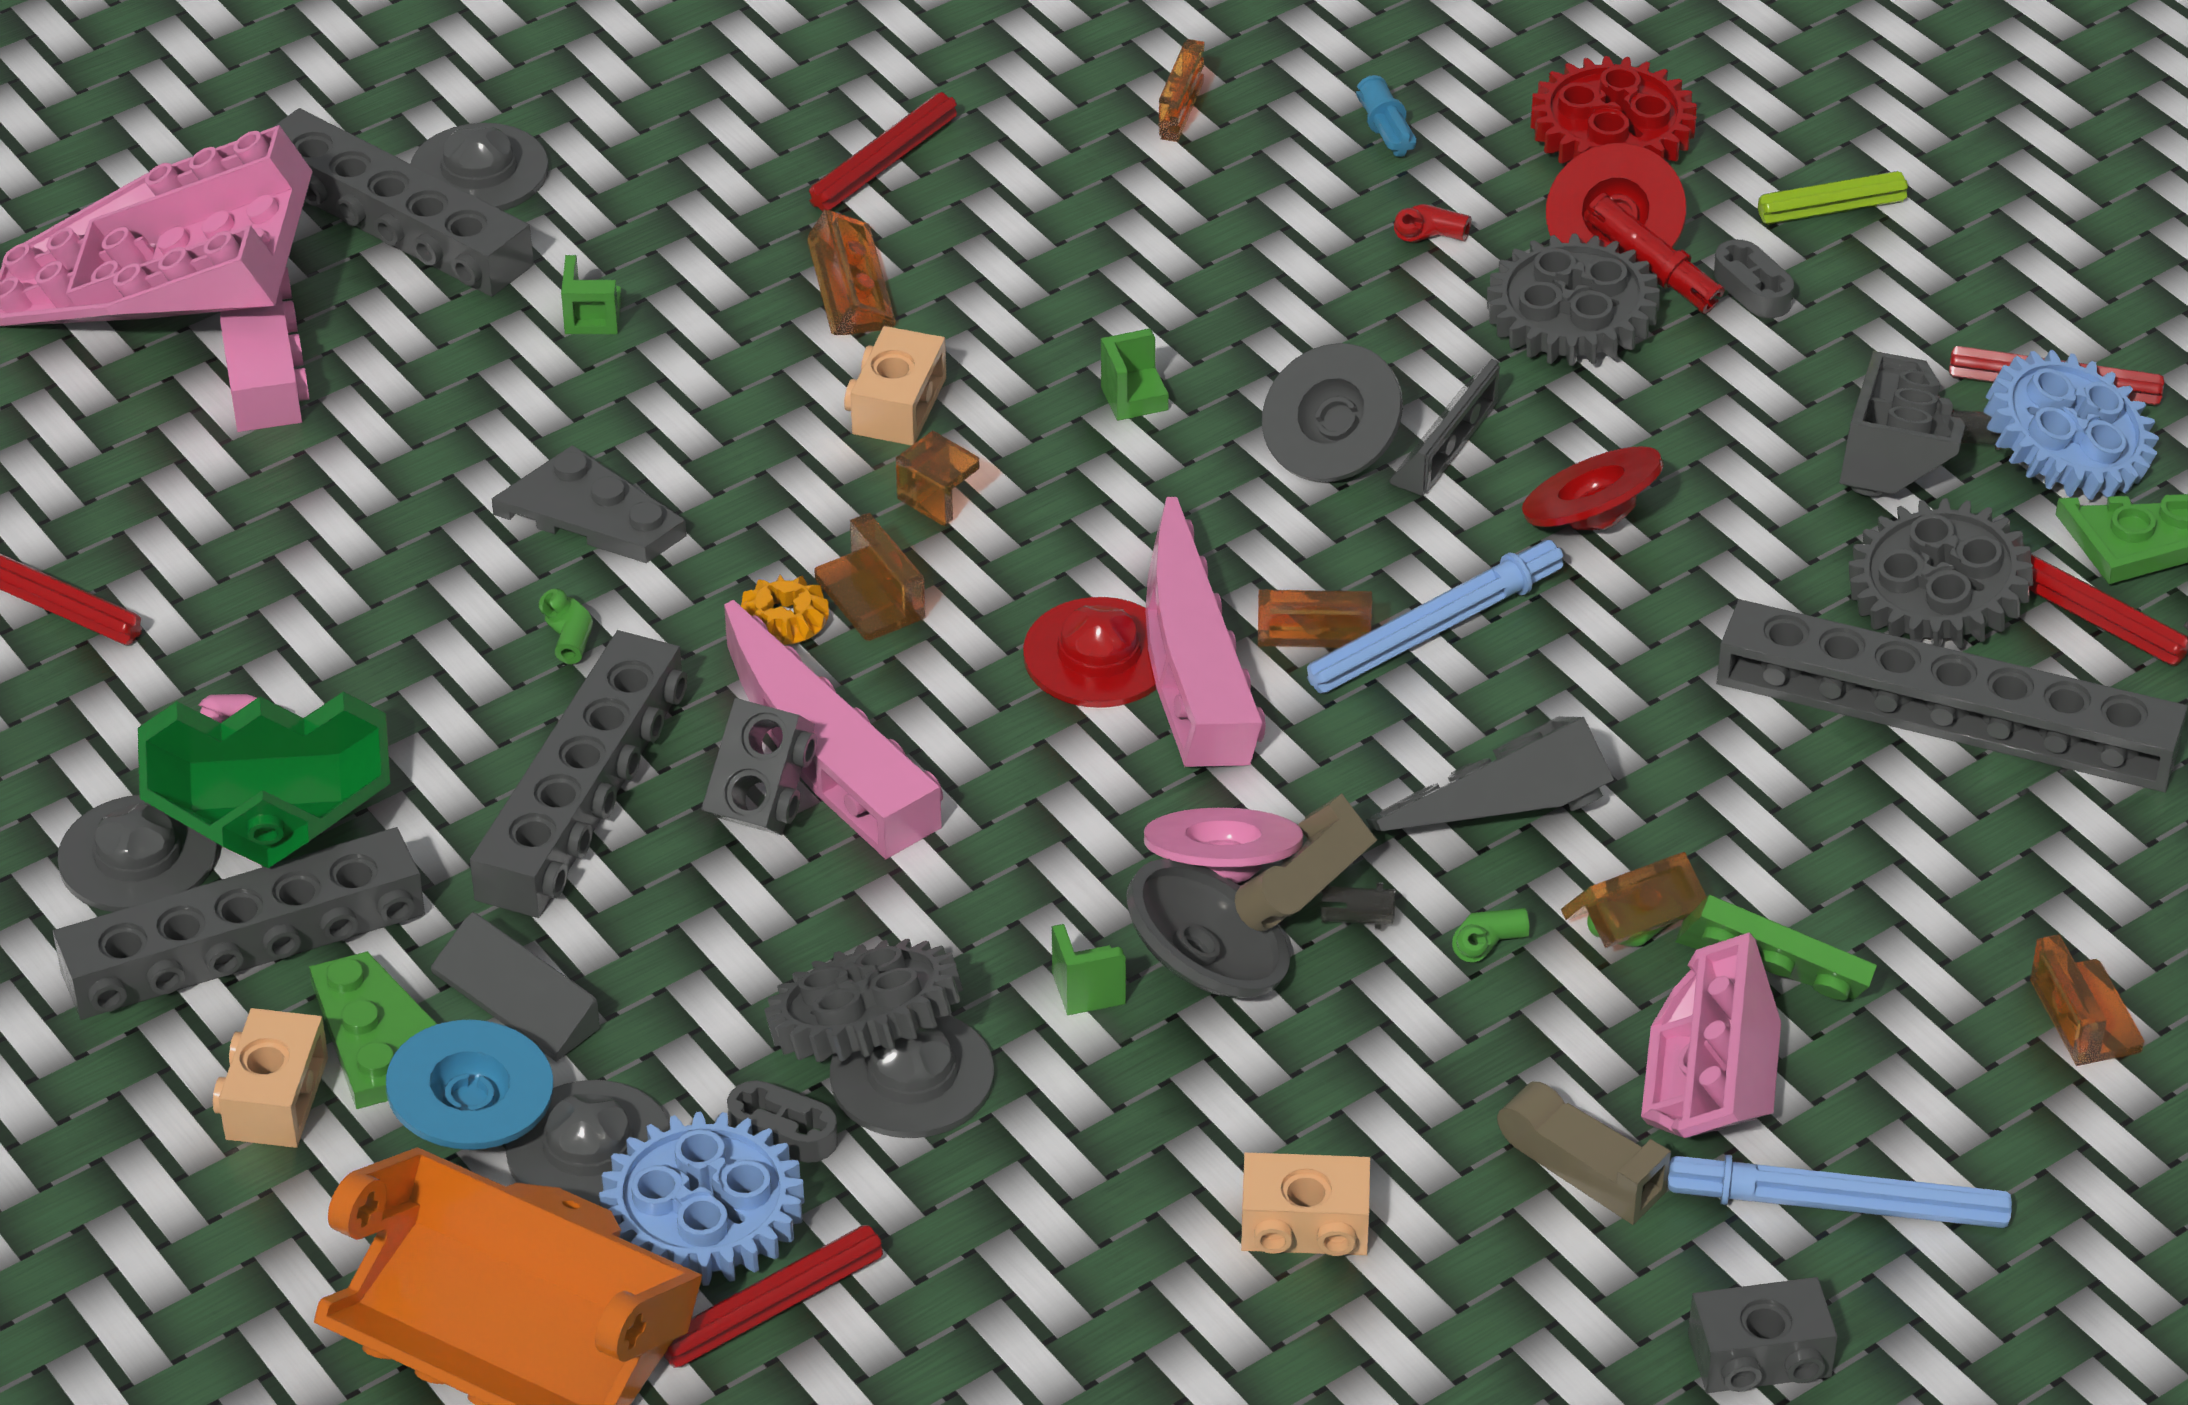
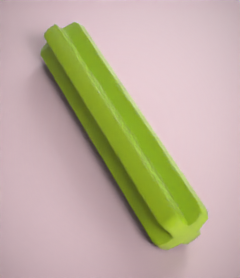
M1894 171L1762 194L1758 199V213L1763 223L1770 225L1902 202L1907 198V180H1905L1902 172Z

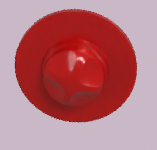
M1627 143L1600 145L1582 152L1573 158L1555 178L1546 202V222L1550 236L1555 235L1561 243H1569L1572 234L1578 235L1580 243L1587 244L1594 235L1599 236V246L1606 247L1614 242L1583 218L1586 210L1595 211L1589 205L1602 193L1608 194L1614 202L1672 248L1676 246L1681 237L1687 214L1686 197L1682 183L1669 163L1649 149ZM1619 246V254L1626 252Z
M1644 446L1621 448L1593 456L1560 471L1540 484L1525 499L1522 505V512L1526 521L1535 526L1549 527L1569 524L1576 530H1606L1616 525L1634 509L1637 502L1636 495L1647 488L1660 475L1664 462L1658 450Z
M1088 597L1068 601L1048 610L1032 624L1024 640V664L1029 676L1047 694L1077 706L1094 708L1115 707L1129 704L1148 696L1157 688L1148 652L1146 608L1131 601L1118 598Z

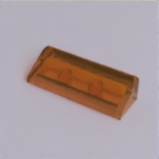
M824 210L810 231L807 241L831 333L834 335H849L880 331L883 326L894 327L896 321L870 225L830 210Z

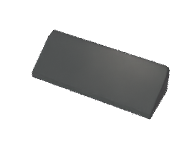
M1491 359L1460 389L1392 475L1390 484L1421 496L1431 489L1498 403L1499 361Z
M471 913L462 922L431 965V971L434 975L505 1026L528 1037L543 1053L556 1062L600 1029L598 1003L593 995L477 913Z

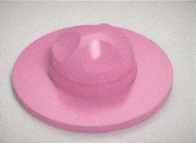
M1199 808L1170 813L1151 821L1144 829V844L1151 852L1158 856L1180 863L1207 867L1220 876L1238 884L1250 879L1260 870L1262 864L1276 862L1298 852L1303 844V831L1293 821L1263 811L1241 808Z

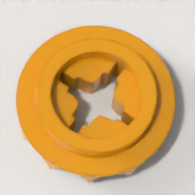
M779 574L777 580L772 583L758 579L755 590L744 591L742 595L741 607L751 616H758L764 622L768 631L783 645L795 644L810 639L823 629L828 620V600L824 598L821 586L807 585L803 576H799L793 581H786ZM780 603L782 605L774 609L775 604ZM793 605L794 613L791 610H786L784 607Z

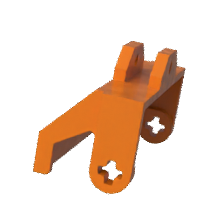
M416 1147L352 1171L336 1188L328 1209L329 1226L356 1240L374 1233L377 1234L348 1288L328 1295L319 1301L314 1323L361 1344L363 1351L370 1356L379 1359H393L414 1369L415 1375L426 1382L446 1384L468 1394V1400L475 1405H631L674 1339L688 1333L702 1274L619 1238L621 1228L612 1211L558 1187L514 1183L505 1187Z

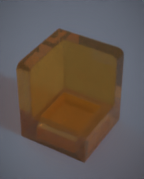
M932 430L896 457L897 499L945 526L953 520L952 489L980 468L979 457Z

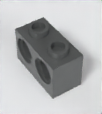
M734 698L701 810L719 819L782 836L786 823L790 824L794 820L799 808L800 791L796 788L802 768L810 765L816 751L817 737L813 733L815 724L798 714ZM780 727L783 734L780 746L774 752L764 754L762 741L765 734L772 728ZM757 783H764L766 796L763 803L756 809L748 810L745 802L748 790Z

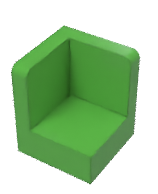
M565 255L561 290L565 334H618L622 297L621 287L616 285V280H579L577 256Z
M1151 329L1101 338V388L1117 421L1168 410L1169 394L1155 368V336Z
M1065 925L1052 926V974L1067 1016L1126 1004V958L1122 948H1111L1108 945L1074 952Z

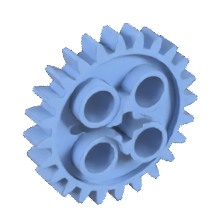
M2050 350L2044 360L2035 351H2031L2026 360L2016 356L2010 366L2004 365L1986 394V398L1989 401L1984 408V413L1992 417L1987 425V429L1992 432L2001 433L1995 445L1998 448H2011L2014 452L2009 462L2011 464L2025 462L2029 466L2026 471L2028 478H2032L2040 473L2045 476V486L2047 489L2050 490L2054 487L2056 482L2061 483L2069 497L2073 496L2077 488L2082 489L2088 500H2093L2099 490L2107 498L2114 496L2117 490L2125 494L2128 493L2134 483H2140L2151 466L2150 464L2157 455V451L2153 447L2159 440L2157 435L2150 432L2155 424V420L2140 416L2146 407L2145 402L2129 400L2128 396L2133 388L2131 386L2116 387L2113 384L2116 374L2113 372L2107 373L2103 377L2097 374V365L2094 361H2091L2086 368L2079 366L2075 354L2072 353L2066 362H2061L2054 350Z
M696 1112L692 1125L684 1126L675 1115L670 1116V1130L662 1132L652 1124L647 1125L648 1141L643 1142L632 1137L626 1139L628 1155L613 1153L611 1156L612 1171L603 1172L602 1174L603 1191L599 1192L600 1206L612 1211L621 1228L619 1238L702 1274L701 1283L703 1286L709 1285L712 1272L720 1270L728 1281H735V1266L740 1264L754 1273L759 1271L758 1254L777 1259L779 1257L778 1241L792 1242L794 1240L793 1224L802 1223L803 1179H800L799 1161L790 1160L789 1145L787 1143L773 1145V1131L769 1128L753 1136L752 1120L749 1118L743 1120L736 1128L729 1127L728 1115L724 1112L719 1115L714 1124H706L702 1112Z

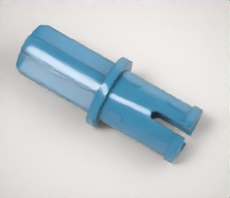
M1372 75L1362 79L1357 85L1360 91H1356V96L1368 113L1367 123L1370 129L1375 133H1380L1387 148L1391 149L1394 156H1405L1407 150L1415 148L1416 138L1405 120L1406 109L1403 103L1393 98L1385 79L1381 76Z

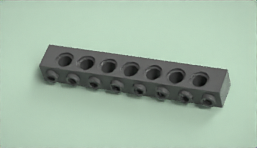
M1738 599L1721 641L1716 683L1730 688L2165 793L2180 748L2188 705L1741 599Z

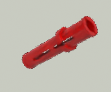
M1602 193L1591 202L1589 206L1595 211L1586 210L1583 217L1584 220L1594 225L1612 241H1618L1619 246L1625 251L1634 249L1636 251V260L1639 262L1648 261L1649 270L1657 275V283L1664 289L1672 287L1697 307L1702 314L1708 313L1715 307L1719 300L1714 298V296L1722 297L1725 287L1715 282L1691 263L1692 257L1683 249L1676 251L1614 202L1608 194Z

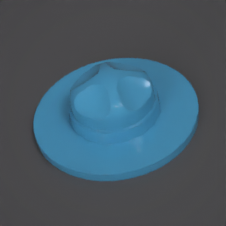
M456 1020L426 1028L413 1035L400 1046L388 1066L386 1094L390 1108L397 1119L420 1138L454 1149H486L507 1144L520 1138L541 1121L552 1100L553 1074L549 1061L542 1050L522 1033L510 1027L489 1021Z

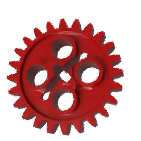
M1604 56L1602 65H1595L1589 58H1584L1583 68L1579 69L1570 63H1566L1564 74L1551 71L1549 73V82L1540 81L1538 83V93H1533L1530 127L1535 129V141L1545 142L1544 152L1546 154L1559 151L1558 162L1561 164L1572 160L1591 148L1612 143L1638 145L1653 151L1663 159L1676 162L1679 157V150L1688 151L1690 139L1695 137L1697 104L1692 103L1691 90H1682L1681 79L1667 81V69H1662L1655 73L1649 72L1650 62L1646 61L1639 67L1631 66L1630 57H1625L1621 64L1618 65L1613 64L1609 56Z

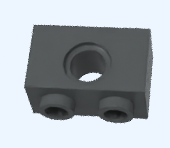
M1818 1277L1692 1293L1688 1336L1706 1394L1729 1390L1740 1392L1753 1387L1790 1382L1808 1383L1816 1379L1832 1377L1837 1333Z

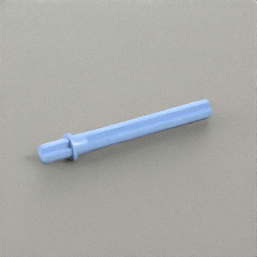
M1544 540L1517 555L1511 552L1503 555L1500 564L1311 662L1307 666L1309 684L1314 686L1318 693H1327L1515 593L1518 595L1529 593L1532 589V584L1563 567L1562 557L1564 555L1561 548L1557 547L1552 540Z
M1725 1155L1724 1161L1683 1156L1672 1157L1667 1181L1668 1189L1673 1193L1721 1198L1720 1204L1727 1205L1728 1199L1996 1228L2007 1227L2012 1212L2011 1195L2006 1191L1732 1162V1155Z

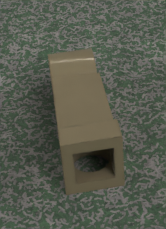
M1342 793L1311 812L1297 824L1307 837V840L1302 844L1298 852L1287 857L1278 866L1265 870L1239 887L1235 894V906L1241 920L1248 927L1256 931H1267L1287 916L1297 913L1377 841Z
M1532 1081L1527 1084L1497 1115L1498 1126L1502 1134L1516 1149L1632 1225L1667 1192L1671 1156L1669 1149L1652 1139L1641 1147L1573 1105L1564 1103L1559 1094L1544 1083Z

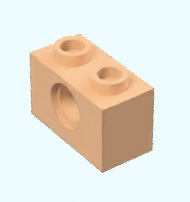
M883 326L874 346L868 345L864 351L861 373L858 379H851L846 389L844 407L846 411H851L852 434L911 446L915 445L946 380L945 337Z
M250 1009L243 1031H236L233 1034L229 1050L230 1067L227 1076L217 1079L213 1093L214 1113L221 1114L225 1140L298 1148L328 1060L322 1016Z
M1245 1152L1241 1251H1257L1271 1254L1284 1252L1328 1254L1332 1256H1367L1370 1157Z

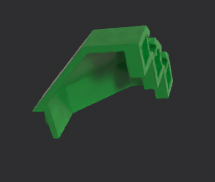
M344 691L304 718L260 696L221 723L176 701L138 727L140 799L222 847L266 868H270L308 843L390 784L386 713Z

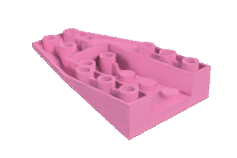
M280 125L262 132L251 131L241 136L237 141L217 148L207 147L190 158L173 164L162 163L154 167L150 172L6 252L0 269V327L149 319L275 306L313 172Z

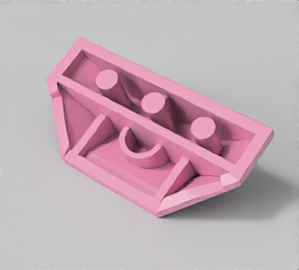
M1750 932L1697 949L1688 963V967L1691 970L1673 988L1652 1023L1641 1117L1648 1125L1682 1138L1721 1130L1774 1113L1781 1020L1756 940Z

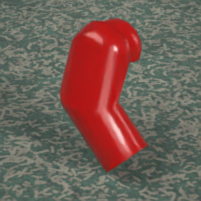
M1420 204L1412 208L1402 209L1397 213L1394 221V231L1400 239L1410 243H1416L1437 235L1465 241L1471 228L1472 218L1469 215L1427 204Z

